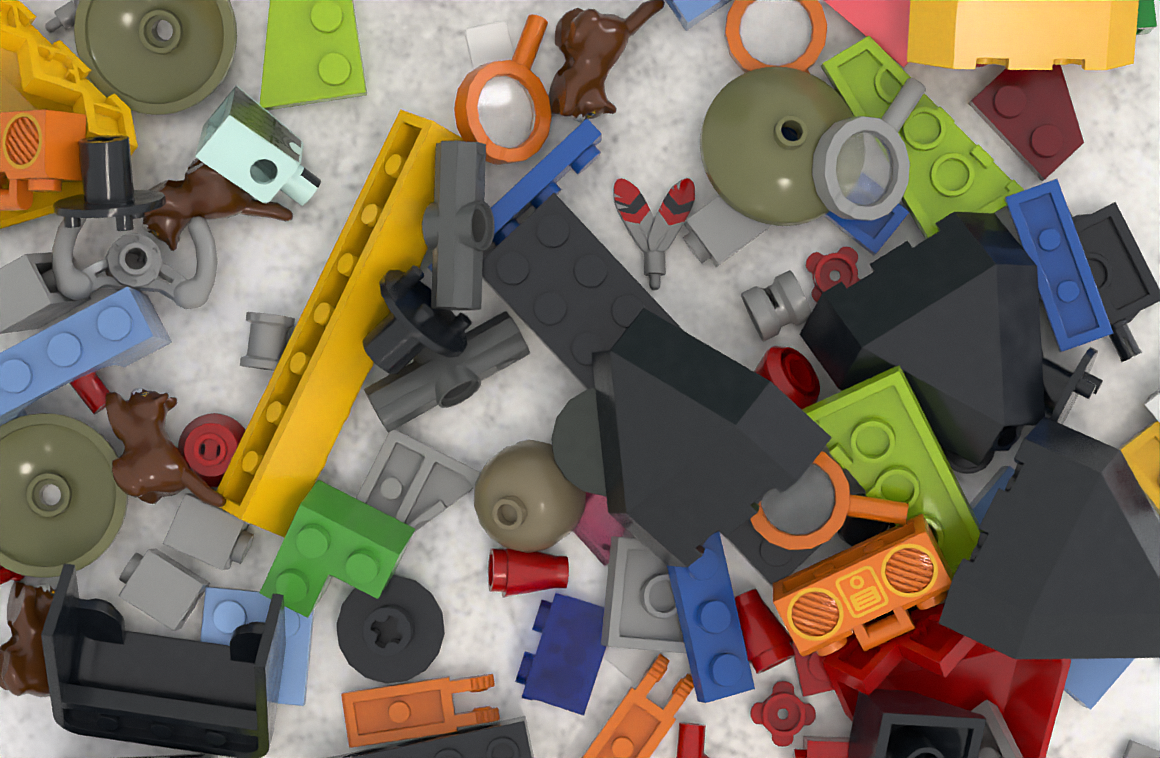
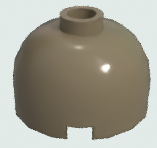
M529 439L504 448L487 461L475 482L473 503L479 523L491 539L505 548L530 553L554 546L577 527L585 512L586 492L565 478L554 460L551 444Z

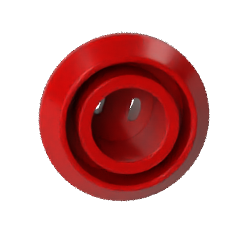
M773 346L768 349L754 372L771 381L801 410L817 403L820 383L810 362L799 351L790 347Z
M211 413L202 415L185 427L179 438L178 450L185 458L189 469L194 471L210 487H218L245 433V428L237 420L224 414ZM203 444H205L204 454L201 453V447ZM220 445V454L218 456V446Z

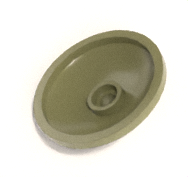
M80 0L75 15L74 36L79 59L91 69L88 74L89 79L106 97L115 93L131 111L151 115H164L183 111L200 103L221 84L234 58L237 42V25L230 0ZM161 20L169 22L172 26L173 33L169 40L162 39L157 33V25Z
M765 67L749 71L729 82L717 94L706 112L700 133V153L704 170L720 197L733 209L750 219L775 226H793L811 222L830 212L817 195L812 176L815 149L821 136L835 122L854 117L847 103L831 86L807 72L788 67ZM781 128H792L797 133L798 140L789 141L785 139ZM860 132L853 134L842 145L837 157L836 175L844 196L850 191L859 172L862 155Z
M52 413L30 414L18 417L0 426V565L2 567L30 577H59L64 564L75 565L76 571L81 570L103 555L116 539L126 516L128 494H125L117 486L113 477L112 461L119 458L116 451L103 435L93 427L75 418ZM50 484L57 486L61 493L60 500L55 505H49L43 499V491Z

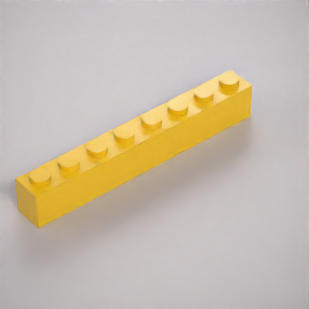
M400 109L217 488V492L226 499L225 505L219 508L245 522L285 538L301 502L310 492L320 472L323 470L327 457L344 422L349 417L351 407L364 380L373 367L374 362L367 355L362 341L391 312L381 295L379 282L389 270H400L406 273L413 265L420 269L421 262L428 250L423 237L422 221L426 207L434 202L436 143H441V141H463L460 136L432 120Z

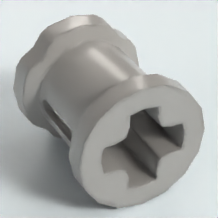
M247 312L246 321L251 323L246 356L240 358V366L274 371L286 347L288 328L294 327L295 318Z

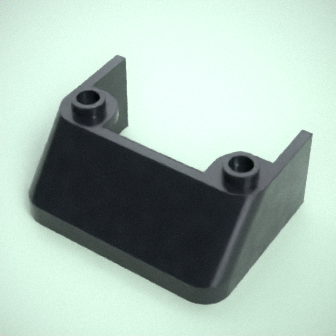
M63 565L41 634L53 718L60 727L71 733L83 736L234 758H261L268 753L274 732L286 648L284 595L273 593L266 622H251L237 627L232 633L230 646L125 631V622L122 614L110 602L97 598L89 600L79 599L75 565Z

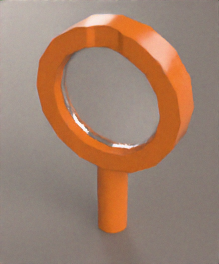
M735 0L726 17L724 37L730 56L745 73L765 67H788L809 73L808 69L815 64L825 46L827 21L823 7L818 0Z
M532 14L527 17L512 60L494 61L480 65L466 75L457 89L454 106L457 130L463 141L486 144V161L495 165L527 160L541 149L549 135L552 118L549 96L540 79L531 71L548 25L547 20L541 16Z
M821 451L799 481L782 494L775 488L769 490L758 504L760 506L758 513L750 518L754 529L769 543L788 550L812 549L831 540L844 525L847 516L906 525L909 503L850 494V484L842 467L826 452Z

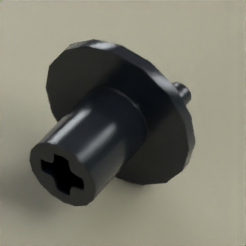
M104 135L88 137L78 141L83 194L60 199L53 204V208L57 216L64 217L65 228L80 227L81 218L116 217L117 231H129L134 229L133 219L145 217L144 212L163 207L166 204V198L162 192L134 190L129 137L124 135Z
M415 265L406 273L400 270H389L380 280L381 295L391 312L362 341L363 347L371 360L378 367L392 375L398 374L425 347H428L435 353L451 358L459 357L468 345L464 331L472 324L471 320L464 313H459L455 316L451 310L432 309V290L421 282L425 277L424 273Z
M1090 347L1074 372L1042 356L1045 413L1051 416V420L1063 424L1078 395L1090 399L1092 394H1097L1103 380L1090 374V371L1097 357L1098 350Z
M399 575L392 576L379 599L355 588L343 602L336 624L338 645L348 664L365 678L383 683L408 681L426 671L438 656L445 635L443 612L433 594L416 580Z

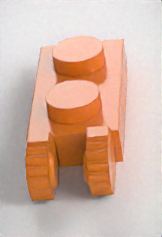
M659 654L636 688L631 686L581 758H650L676 721L674 715L693 690L692 676L687 673L684 678H680L672 689L671 696L664 707L661 708L646 697L654 684L659 682L667 671V665L670 660Z
M493 674L450 680V676L341 693L349 748L457 732L458 727L500 720L498 708L490 706L478 707L472 711L455 714L453 693L466 691L471 693L481 692L494 687Z

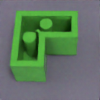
M318 480L301 502L259 593L269 599L272 598L273 593L284 595V606L307 618L326 592L332 577L379 599L394 575L416 529Z

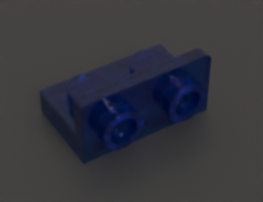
M557 591L552 602L541 600L532 628L533 631L542 633L536 654L524 652L515 680L516 683L525 685L522 698L531 701L532 699L584 716L606 646L601 645L604 616L603 606Z

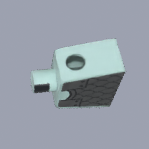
M237 85L203 125L195 157L262 203H269L277 192L281 190L303 206L313 196L321 183L318 177L301 165L304 145L302 140Z

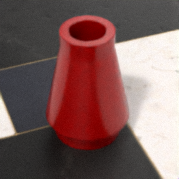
M504 546L503 549L491 548L488 560V587L490 592H501L503 598L553 588H567L569 577L567 556H556L539 551L525 553L511 550Z
M752 589L735 597L749 664H752L756 674L772 669L796 655L790 644L793 642L792 637L761 599L757 589Z

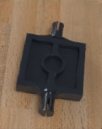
M1116 202L1092 214L1076 215L1073 217L1070 212L1114 333L1109 335L1121 359L1120 361L1124 362L1142 353L1127 323L1131 322L1141 310L1160 301V289Z

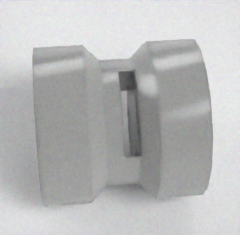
M791 270L776 276L773 284L766 288L755 286L741 293L747 312L763 342L777 336L781 327L792 323L798 326L806 322L812 313L807 299Z

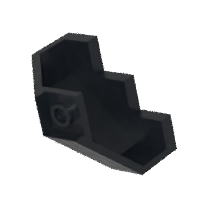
M953 212L935 223L939 232L915 247H912L906 241L870 263L873 272L848 288L841 281L823 292L799 335L841 391L900 365L939 444L973 464L980 466L989 451H1009L1012 445L1020 438L1024 426H1036L1045 417L1037 265L995 213Z
M645 308L642 309L610 350L592 352L608 513L668 566L689 567L703 556L705 550L703 544L712 534L719 531L725 537L729 536L758 513L760 507L758 504L769 490L775 488L782 494L797 483L832 438L771 381Z
M1043 417L1021 443L1014 457V462L1017 463L1015 472L1009 479L1005 490L999 488L978 528L981 533L970 560L962 559L952 579L939 624L1013 659L1160 658V521L1121 450L1047 417Z

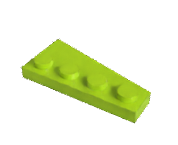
M270 0L260 105L268 111L367 95L353 0Z
M870 36L855 43L821 65L835 91L847 103L854 117L864 116L881 119L906 80L911 78ZM924 93L898 134L905 143L910 162L908 185L901 200L924 238L927 239L939 232L935 223L953 212L995 213L1007 206L1004 200L1005 197L1024 191V189L1014 179L1011 180L993 162L994 159L979 144L976 145L954 123L955 120L941 106L938 107ZM861 132L885 172L886 163L882 149L874 138Z
M900 365L802 409L832 437L826 445L830 455L843 469H847L864 488L867 497L909 503L907 521L918 515H924L954 577L962 559L970 560L981 532L978 529L980 524Z

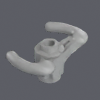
M200 216L193 217L188 223L197 258L196 274L189 280L162 262L160 248L151 238L138 233L121 236L111 245L104 259L80 271L73 265V249L77 235L87 218H81V226L75 228H65L64 218L60 223L52 247V270L57 289L63 296L79 301L103 287L119 291L128 286L140 292H159L184 309L198 308L207 302L215 283L218 261L215 240L205 218ZM128 253L139 256L137 262L142 260L144 267L141 269L130 268L125 262V257ZM103 271L106 272L107 276L102 275L99 278L95 276ZM159 275L160 277H162L163 279L167 280V281L170 282L171 284H169V283H167L166 281H163V280H155V279H156V277Z

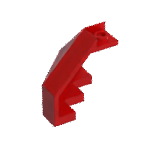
M945 603L924 610L911 611L915 629L867 651L863 650L853 631L852 635L846 637L847 642L842 648L829 654L822 661L846 716L852 722L859 691L868 696L874 689L912 691L969 711L985 700H989L998 706L1023 758H1046L1071 664L1070 659H1013L939 624ZM879 619L868 621L865 624L866 626H868L874 622L879 621Z

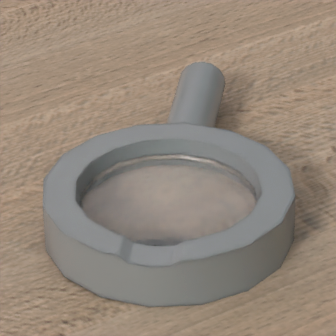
M908 78L881 119L864 116L849 117L835 122L821 136L813 154L812 176L817 195L829 211L842 219L872 221L888 215L901 201L908 185L910 162L905 143L898 132L926 91L925 86L921 82Z

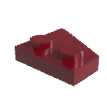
M1053 64L1052 70H1008L1006 68L968 103L1041 181H1044L1084 144L1061 65Z

